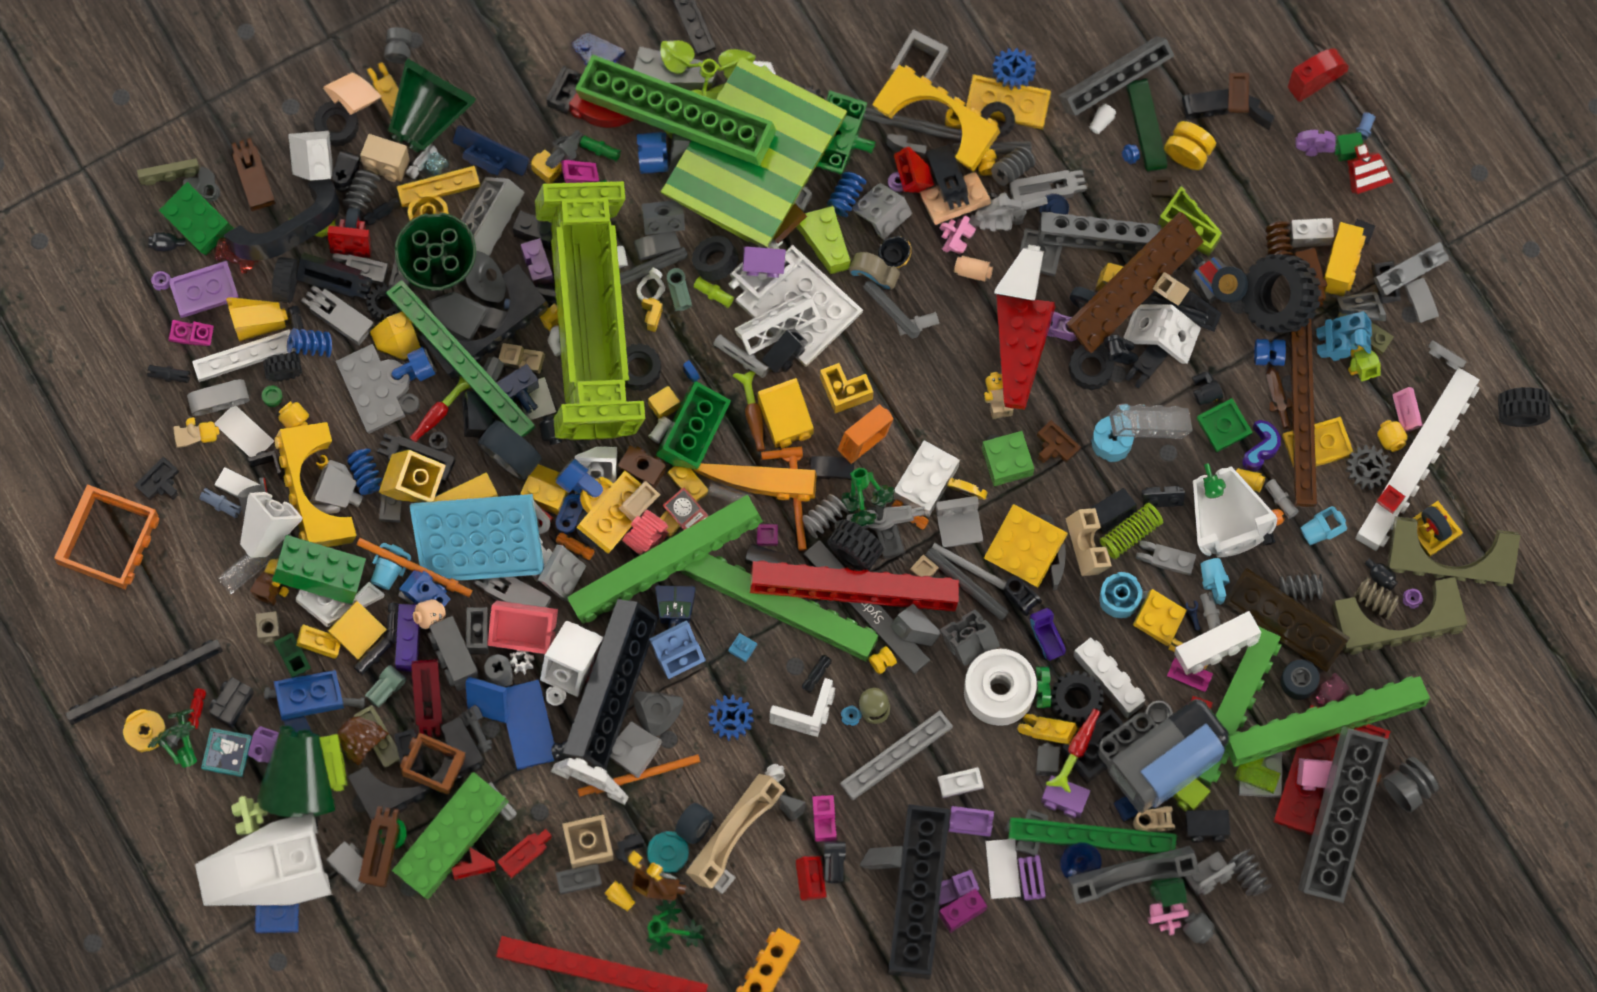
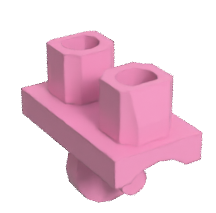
M964 216L963 219H958L957 222L950 219L949 223L941 224L940 229L943 231L941 237L947 239L942 250L945 252L953 251L957 254L964 252L967 244L960 240L961 235L969 239L976 230L974 226L968 223L970 218Z
M1157 903L1149 905L1150 917L1147 918L1149 924L1166 921V924L1159 925L1160 931L1168 930L1169 935H1174V928L1181 927L1180 921L1172 922V919L1189 915L1188 910H1184L1183 904L1170 906L1171 913L1164 914L1162 906Z

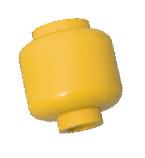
M290 401L279 411V421L285 428L308 425L306 420L309 418V414L298 402L292 403Z
M1388 420L1380 425L1381 428L1377 432V436L1384 449L1395 452L1406 445L1408 436L1400 422Z

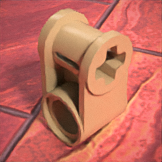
M1160 807L1146 810L1143 813L1139 812L1133 821L1134 828L1151 832L1174 830L1175 825L1172 824L1171 817L1172 807ZM1139 818H1146L1149 825H1142L1139 822Z

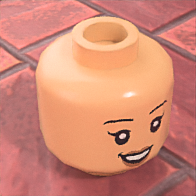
M434 599L418 603L413 613L415 623L419 624L423 629L430 628V625L443 620L446 616L444 606Z

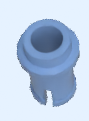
M1370 113L1362 115L1360 125L1356 128V133L1361 132L1363 140L1371 136L1370 130L1375 116Z

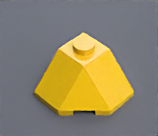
M403 312L387 317L370 331L378 351L396 356L400 360H407L408 353L421 348L413 325Z

